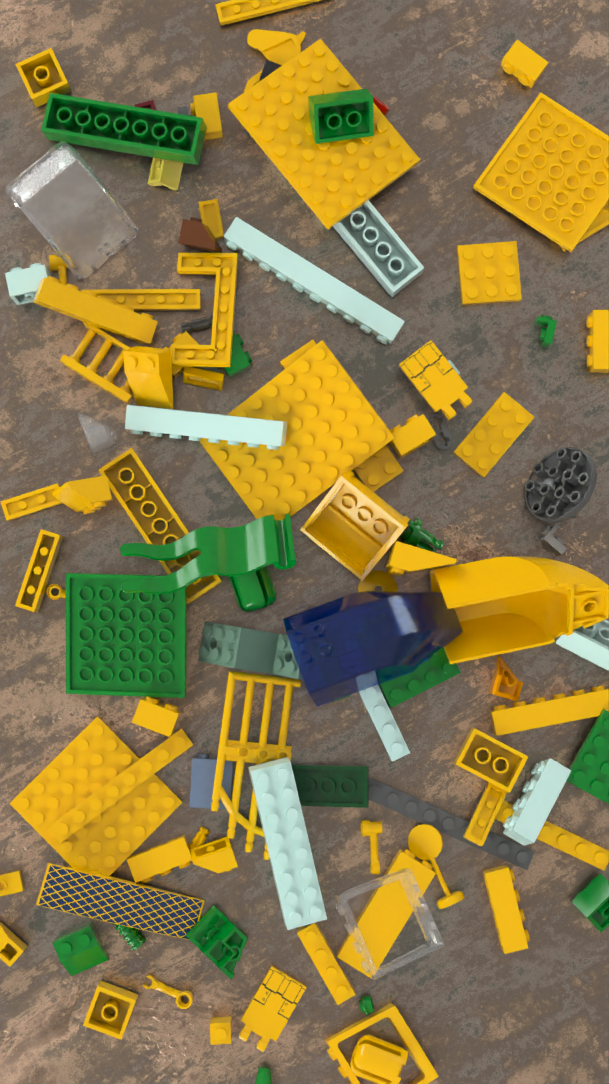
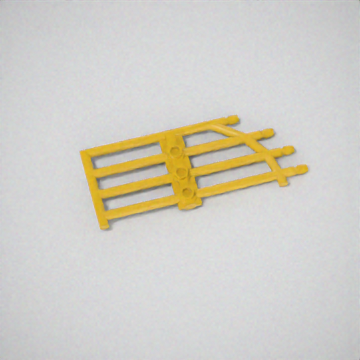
M229 671L211 811H218L219 800L221 799L230 814L227 838H234L238 822L247 830L245 852H252L255 834L264 837V833L261 827L256 826L258 807L254 790H252L249 820L238 812L244 763H256L258 765L288 757L291 761L292 746H286L293 687H300L301 680ZM236 680L247 681L239 741L228 740ZM255 682L266 683L259 743L247 742ZM274 684L285 686L278 745L267 744ZM225 760L237 761L232 800H230L222 787ZM265 841L263 856L265 860H270Z

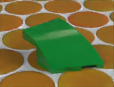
M213 905L185 936L232 980L234 968L237 961H240L241 952L248 938Z

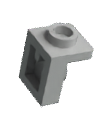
M557 524L552 527L548 525L541 533L543 537L540 541L557 556L562 555L567 549L563 546L565 543L559 537L552 536L559 526Z

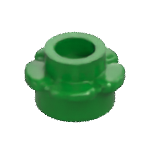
M362 995V999L359 1000L361 1012H365L367 1016L369 1015L368 1013L374 1012L371 995Z

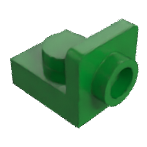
M541 315V317L536 318L534 324L545 327L541 329L539 339L542 340L541 346L549 348L553 341L557 321L552 320L551 316Z

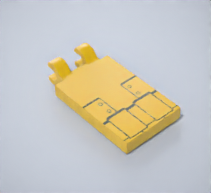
M432 340L399 364V367L436 413L441 409L448 420L457 414L450 406L456 400H459L464 408L473 402L464 392L468 389V386Z
M271 965L241 1018L245 1025L239 1033V1038L246 1042L251 1031L261 1036L256 1048L264 1052L270 1039L277 1041L307 986Z

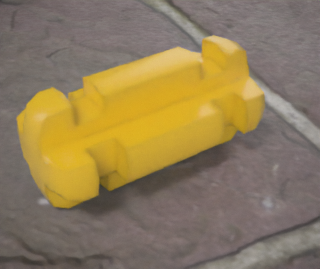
M201 826L200 831L197 832L192 840L193 843H190L189 847L192 849L203 845L207 838L206 835H209L210 831Z

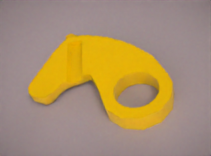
M254 29L249 32L247 43L251 48L262 52L267 60L284 65L301 53L300 45L306 33L302 31L295 35L280 31ZM262 70L247 81L244 92L260 82Z

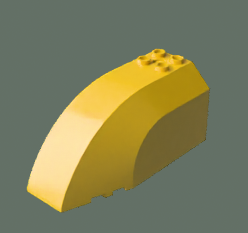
M527 556L495 557L430 571L431 602L434 617L450 664L548 645L555 642L554 638L563 634L569 636L573 634V630L584 626L585 629L609 618V585L595 575L564 562Z

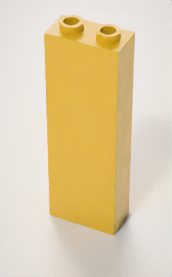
M399 849L337 951V958L371 979L436 874L432 869L433 865L424 859L422 862L415 858L416 854L408 849L405 851Z

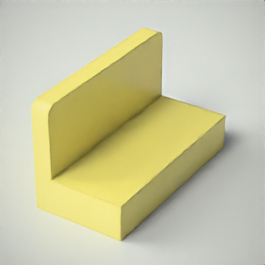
M153 157L148 184L151 186L164 185L172 190H178L183 162Z

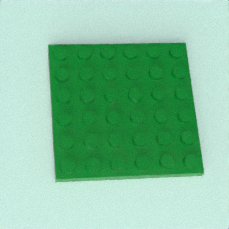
M66 573V694L185 698L187 587L169 594L124 593L121 589V584L126 580L166 575Z

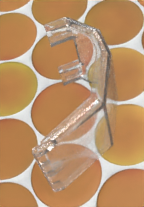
M65 142L57 143L8 183L5 188V193L11 202L22 210L78 279L82 278L85 280L94 272V267L98 269L109 260L108 255L114 256L124 247V242L128 244L138 236L137 226L109 188L82 156Z

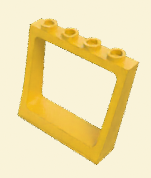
M391 1003L325 1040L329 1046L327 1052L333 1061L337 1059L339 1062L338 1070L343 1078L348 1077L351 1084H360L339 1050L338 1043L387 1017L420 1070V1075L408 1084H428L439 1077L398 1009Z

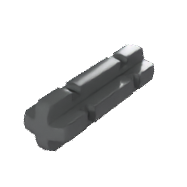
M213 315L210 318L203 317L191 320L192 322L190 323L189 321L181 323L183 333L185 331L191 333L192 330L195 332L210 328L209 326H212Z

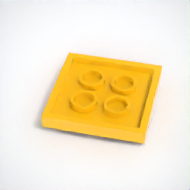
M517 241L457 246L462 305L522 300Z

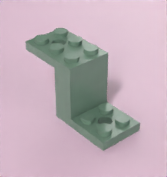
M205 621L198 661L294 679H305L311 639Z

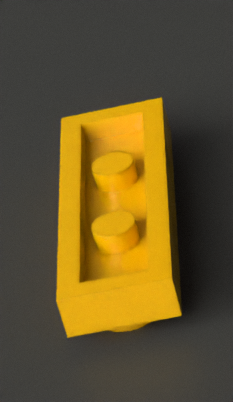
M59 483L1 501L6 521L63 504L53 497L52 493L60 487Z
M490 782L487 783L463 837L483 846L507 791Z

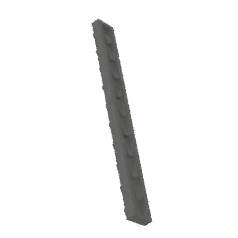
M369 777V800L422 824L432 825L442 833L528 870L535 853L534 850L489 831L483 846H479L463 837L469 821Z

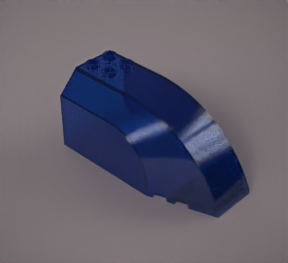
M359 592L283 619L298 668L308 693L317 707L413 672L425 660L430 659L439 649L444 648L463 633L454 608L448 609L442 593Z

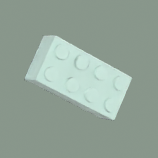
M551 758L541 761L539 764L536 763L531 771L533 776L530 782L527 780L522 788L524 793L521 799L518 798L512 807L514 809L512 816H508L503 824V827H505L503 834L522 845L535 843L571 770Z

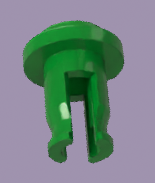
M419 518L410 519L407 523L408 526L399 536L401 543L411 544L431 552H436V548L441 550L444 544L443 540L437 539L432 533L421 527L422 520Z

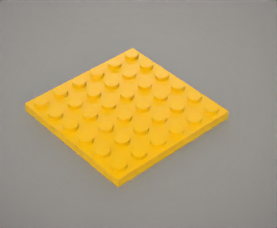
M540 92L476 181L473 189L572 253L609 200V136Z
M97 716L9 804L72 868L110 876L182 804V801L156 774H153L70 837L59 843L48 826L140 759Z

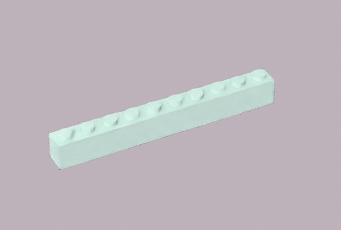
M238 217L234 219L224 235L225 245L233 251L237 249L243 253L242 256L247 260L258 262L259 267L267 272L271 270L276 273L275 276L283 282L287 280L293 284L292 287L301 293L305 291L310 295V299L317 303L321 301L333 313L338 312L342 314L345 321L351 324L353 322L358 324L363 332L367 334L371 332L377 336L376 339L382 344L386 345L388 343L391 345L405 323L404 320Z

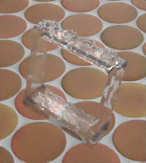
M403 868L335 895L339 903L336 905L337 911L340 916L344 915L347 921L344 924L345 929L355 939V942L352 943L357 954L361 953L364 960L361 962L362 968L365 973L369 972L374 980L445 946L413 872L409 868ZM400 880L426 942L418 948L376 968L349 907L348 900L351 897Z

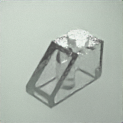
M81 413L78 414L83 431L94 454L117 446L115 440L118 437L114 428L110 429L103 422Z

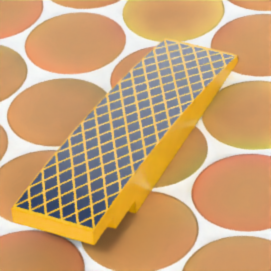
M48 863L36 905L189 940L185 935L200 920L205 901L88 870L84 871Z

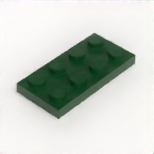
M291 764L301 806L369 807V766Z

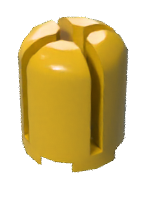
M363 1035L357 1041L350 1062L351 1070L356 1076L376 1084H399L401 1080L399 1076L403 1065L406 1066L408 1051L372 1035Z

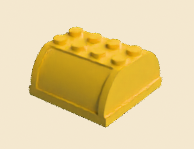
M349 470L338 479L300 531L363 581L406 529L410 518L400 514L354 477V473Z

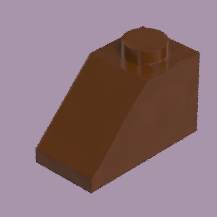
M191 217L190 220L183 219L178 243L185 247L218 253L222 252V248L211 230L202 223L201 219Z

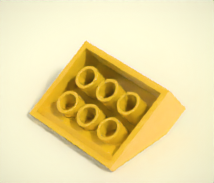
M396 541L390 547L384 569L388 570V574L399 577L402 574L448 567L455 564L457 559Z

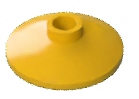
M381 570L369 572L363 581L360 580L358 585V595L361 602L373 610L388 608L394 603L398 594L395 579L387 572ZM376 586H380L382 588V592L380 594H377L375 592Z

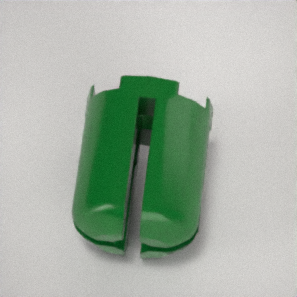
M268 566L249 574L229 576L238 607L242 611L252 612L272 605L276 601L277 593Z

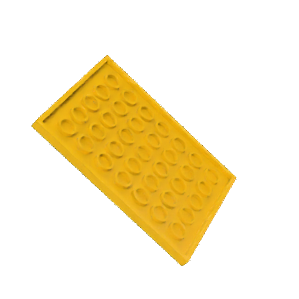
M319 39L228 103V108L329 230L420 162V158L374 103V136L315 144L309 118L308 96L362 89L322 39Z
M322 340L227 414L230 416L287 422L285 446H279V450L267 449V445L259 444V448L248 447L245 442H240V445L227 444L228 440H220V443L208 442V438H201L200 443L256 519L274 515L275 520H283L285 514H290V517H292L333 486L343 473L346 474L349 470L353 471L394 440L395 436L324 340Z

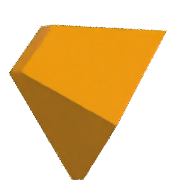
M498 655L488 693L518 702L523 682L519 681L500 655Z

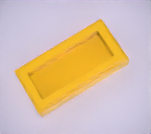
M218 199L198 202L202 223L209 227L216 240L224 239Z

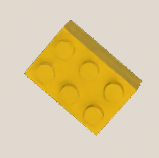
M471 727L453 763L510 793L528 756Z

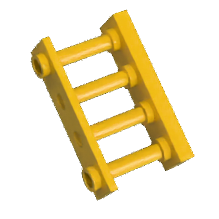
M84 322V326L89 330L73 355L70 354L68 357L63 354L59 361L130 405L134 398L130 395L131 387L128 379L124 386L121 385L120 388L113 384L115 382L113 379L124 364L123 351L130 349V347L105 333L101 328ZM97 334L105 339L91 364L84 367L80 364V358L94 335ZM113 344L120 348L122 352L108 374L102 378L96 374V369Z

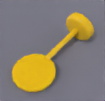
M428 824L414 827L408 836L409 849L416 854L417 858L430 860L445 893V896L437 901L438 908L443 909L463 900L465 897L461 891L449 892L435 860V857L440 854L443 847V840L439 831Z

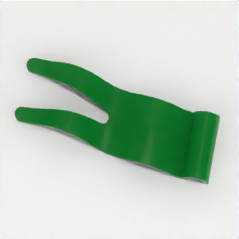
M285 514L283 520H275L274 515L263 516L249 524L233 528L202 527L188 533L173 543L165 545L127 543L120 547V553L123 556H141L160 561L178 559L195 550L201 552L199 556L172 574L162 577H141L124 581L121 584V589L124 593L169 594L179 591L205 576H240L255 572L271 564L283 570L292 568L296 564L290 514Z

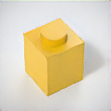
M231 1016L211 1017V1045L231 1044Z

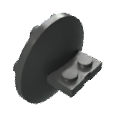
M566 447L553 451L536 463L525 484V501L531 514L546 523H559L571 517L575 518L577 513L587 504L595 489L597 470L592 458L578 448ZM534 472L538 475L535 481L531 480Z

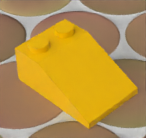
M135 346L123 351L124 371L137 405L173 409L171 349Z

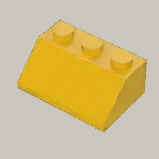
M107 475L69 481L52 492L53 497L76 513L83 512L84 515L95 513L96 510L106 506V503L112 500Z

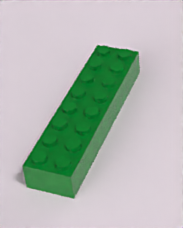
M54 93L49 94L41 128L42 133L48 140L199 165L207 130L203 118Z

